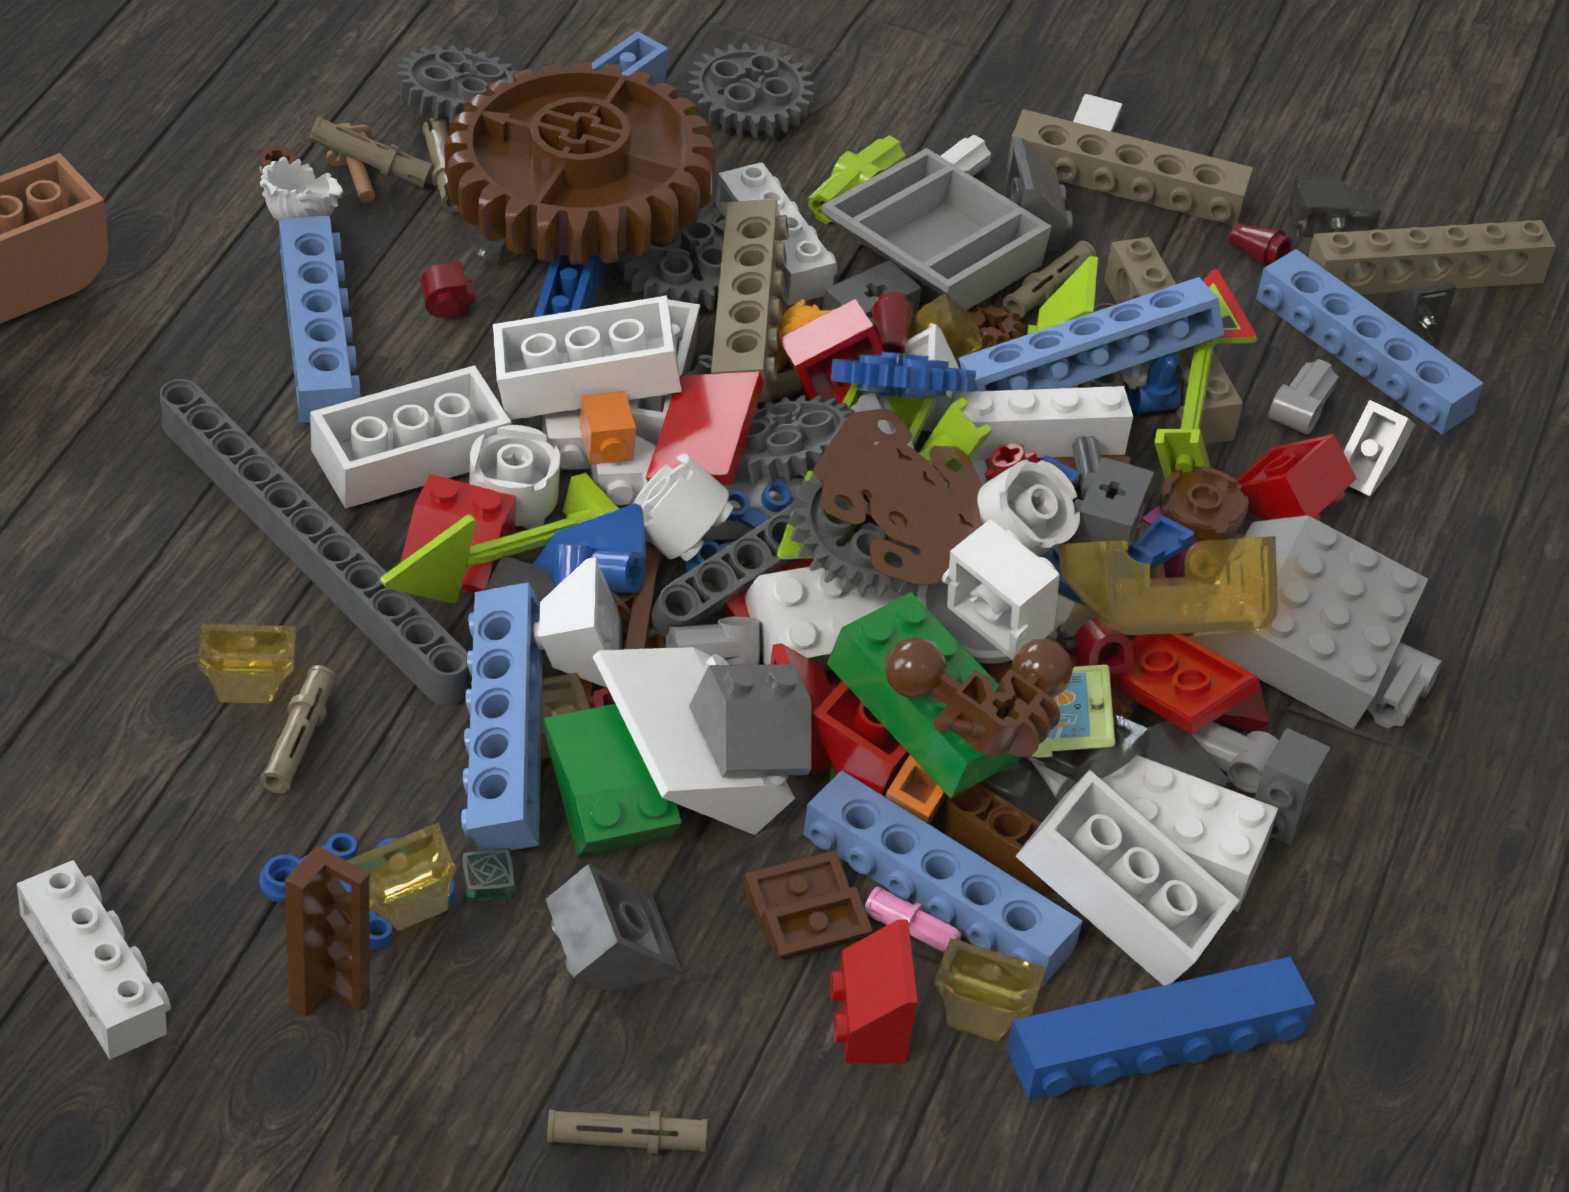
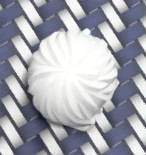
M281 157L279 161H273L271 165H267L262 169L263 175H261L260 186L264 188L262 195L265 197L270 213L279 221V218L330 216L334 208L338 206V197L341 198L343 194L337 179L332 178L329 173H325L315 179L313 168H310L309 164L301 165L300 159L289 164L286 157Z

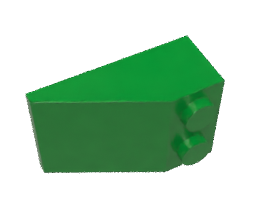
M616 704L543 718L542 723L577 859L671 839L681 824L677 805L661 797Z

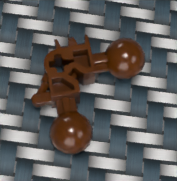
M906 638L889 651L884 671L888 684L898 695L910 699H925L933 696L947 706L934 722V728L938 732L945 734L951 730L970 743L978 752L986 756L998 757L1009 752L1015 756L1028 757L1038 750L1039 744L1049 736L1050 730L1059 723L1060 711L1053 698L1061 694L1069 686L1072 679L1073 664L1070 655L1060 643L1048 639H1033L1016 652L1012 663V670L1010 669L1005 674L994 692L990 679L974 669L963 684L947 674L944 654L934 642L922 638ZM1005 711H1006V712H1008V715H1007V717L1003 720V719H1001V718L1003 717V715H1004V713H1005Z

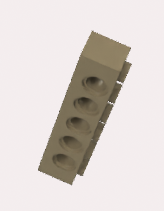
M1025 109L1022 110L1012 134L1006 166L1008 168L1013 137H1022L1055 167L1058 181L1231 226H1235L1238 223L1253 167Z
M777 199L727 202L711 374L760 372L764 385L758 402L769 401L771 383L778 382L776 357H773V354L780 353V335L778 327L775 328V325L782 324L781 300L777 299V296H784L785 292L784 275L780 268H786L787 265L786 247L782 241L788 240L789 227L787 215H780Z
M1526 220L1519 222L1319 233L1313 236L1308 258L1354 291L1363 295L1544 283L1556 246L1542 220Z
M1150 237L1111 243L1104 281L1117 304L1176 285ZM1194 346L1177 351L1180 359L1175 374L1180 383L1181 402L1179 408L1175 409L1181 422ZM1214 350L1200 427L1205 445L1234 440L1243 406L1241 398Z

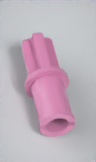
M879 886L874 888L867 899L865 911L868 917L886 925L898 919H907L910 936L945 954H952L961 938V932L955 927L923 912V904L916 903L913 905Z

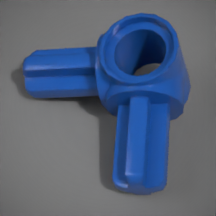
M1177 351L1153 359L1146 385L1137 386L1136 390L1128 387V401L1134 414L1179 408L1181 389L1178 377L1175 374L1180 359Z

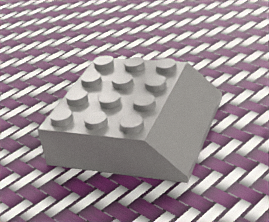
M928 148L822 205L821 212L841 231L887 261L891 260L901 270L917 279L921 284L928 286L965 311L1042 266L1052 227Z
M1308 515L1252 522L1191 639L1253 673L1269 685L1354 729L1377 692L1428 579Z

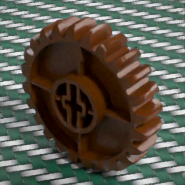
M574 62L571 70H563L559 63L544 64L543 73L537 75L529 69L514 72L512 84L504 80L493 81L486 85V96L478 94L470 97L465 102L464 112L456 115L450 125V136L447 137L444 146L448 193L452 202L459 205V213L462 219L468 224L479 226L480 236L487 241L498 242L506 238V251L514 254H525L528 250L534 249L537 250L538 261L548 263L555 262L559 255H567L569 263L572 265H585L588 263L589 256L598 255L604 263L619 262L620 251L627 250L633 256H642L650 253L651 240L659 244L671 243L678 238V228L684 229L693 226L699 218V209L707 206L712 195V184L715 179L716 148L712 141V131L708 121L699 116L698 106L690 99L678 98V88L673 85L661 82L652 86L651 74L635 71L629 76L622 75V66L605 64L602 70H593L590 62Z

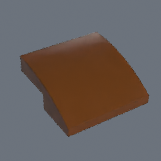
M836 850L747 872L741 880L753 912L778 959L868 936L873 932L857 887H849Z

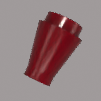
M1239 222L1232 228L1229 236L1230 245L1239 248L1264 267L1287 255L1292 249V240L1285 235L1283 230L1249 226Z
M885 292L876 298L871 308L877 336L884 352L903 354L913 315V306L909 303L906 295L900 292Z

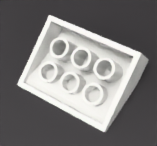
M694 647L599 650L592 656L662 798L753 835H756L795 799L786 782L788 775L722 777L689 708L708 666L729 665L721 656L717 654L711 656Z

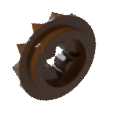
M988 303L984 309L975 305L971 308L970 312L962 313L958 330L962 341L975 351H980L1025 336L1026 325L1020 322V315L1018 313H1008L1006 306L998 309L993 308Z

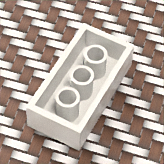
M667 296L493 324L497 383L504 411L510 420L580 409L581 395L625 391L627 399L634 400L682 392Z
M474 365L311 411V451L346 509L424 486L430 474L451 478L470 472V451L476 439L483 434L484 439L497 434V428L511 425V420Z
M809 567L759 575L745 593L744 599L749 616L760 621V653L764 665H770L772 645L783 643L822 666L824 671L832 669L827 665V661L843 626L910 592L917 598L919 585L914 584L911 587L905 584L899 594H896L888 587L883 597H879L873 587H869L865 596L862 597L858 592L857 585L851 584L846 592L841 591V579L835 577L832 581L826 583L824 582L827 572L825 569L820 568L811 571Z
M1114 746L1094 748L1078 781L1091 770L1240 901L1233 909L1238 912L1268 844L1278 808Z
M1091 770L1062 797L1016 855L1020 861L1163 986L1171 984L1197 961L1240 901Z

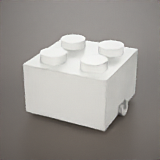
M989 519L950 551L949 569L942 577V581L948 584L947 608L1011 660L1014 659L1016 652L1024 644L1033 639H1044L1054 631L1060 574L1050 561L1036 556L1026 548L1013 532L1002 529Z

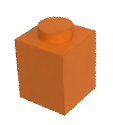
M626 392L581 395L580 431L589 464L634 460L636 426Z
M909 755L886 792L887 799L929 825L947 797V794L911 755Z

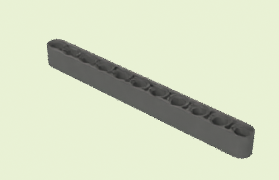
M175 379L164 384L160 389L161 420L164 432L432 702L441 706H454L463 702L466 699V690L469 689V668L466 650L408 593L386 588L380 582V578L387 572L198 385L185 379Z

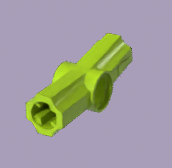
M888 135L884 139H877L858 154L851 151L845 152L834 166L831 177L809 196L808 207L815 214V218L826 225L832 222L821 212L823 204L904 161L906 154L900 146V141Z

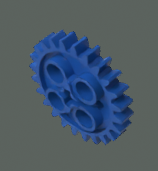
M882 352L881 356L860 355V361L833 359L831 381L858 384V390L878 392V395L925 399V396H946V391L974 392L976 371L948 368L949 361L928 360L929 356Z

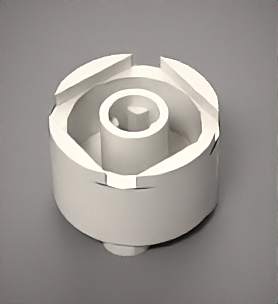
M522 425L498 427L497 434L485 439L484 434L478 437L470 451L469 484L516 496L515 526H522L526 529L542 526L545 518L554 510L558 502L560 451L555 445L553 448L547 442V435L541 431Z
M681 454L676 458L682 463L674 469L667 464L662 467L644 486L633 503L641 505L643 509L645 539L668 559L680 556L684 561H688L702 547L704 541L701 538L712 525L719 526L732 512L733 505L727 501L729 496L727 488L688 454Z
M1023 460L994 477L980 488L978 493L979 519L983 524L991 519L1002 529L1010 530L1026 548L1040 557L1066 542L1074 535L1080 522V511L1075 514L1073 499L1077 495L1072 483L1060 469L1042 460L1038 463Z

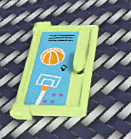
M1109 666L1073 667L1069 686L1061 694L1053 698L1060 711L1059 723L1050 730L1049 736L1039 744L1038 750L1032 755L1033 757H1053L1052 751L1104 748L1115 745Z

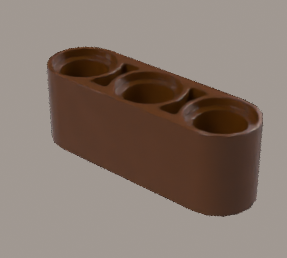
M980 784L970 787L953 798L947 795L941 828L946 836L1037 893L1047 895L1056 892L1016 857L1042 822Z

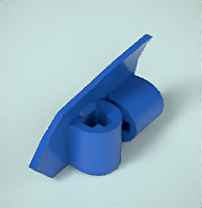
M633 503L610 513L556 531L528 570L543 594H549L586 559L596 557L611 592L637 593L644 581L646 558L644 515L641 505Z

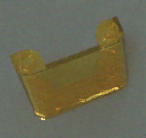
M1276 536L1196 542L1189 548L1185 556V577L1150 578V563H1140L1132 559L1126 551L1128 550L1127 540L1059 545L1060 570L1063 579L1102 624L1114 634L1144 635L1261 630L1272 624L1277 615Z

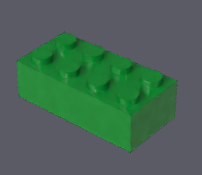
M912 592L841 628L827 665L950 798L1019 761V756L1009 752L998 757L986 756L978 752L970 743L951 730L945 734L938 732L934 728V722L937 716L947 707L945 704L933 696L925 699H910L898 695L888 684L884 670L889 651L906 638H922L936 644L944 654L947 664L946 673L963 684L974 669L990 679L994 692L999 685ZM1005 711L1001 719L1004 720L1007 717L1008 712Z

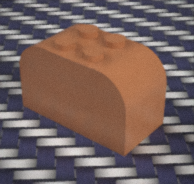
M60 153L0 176L1 324L80 291L95 279L106 261L108 242L104 199Z

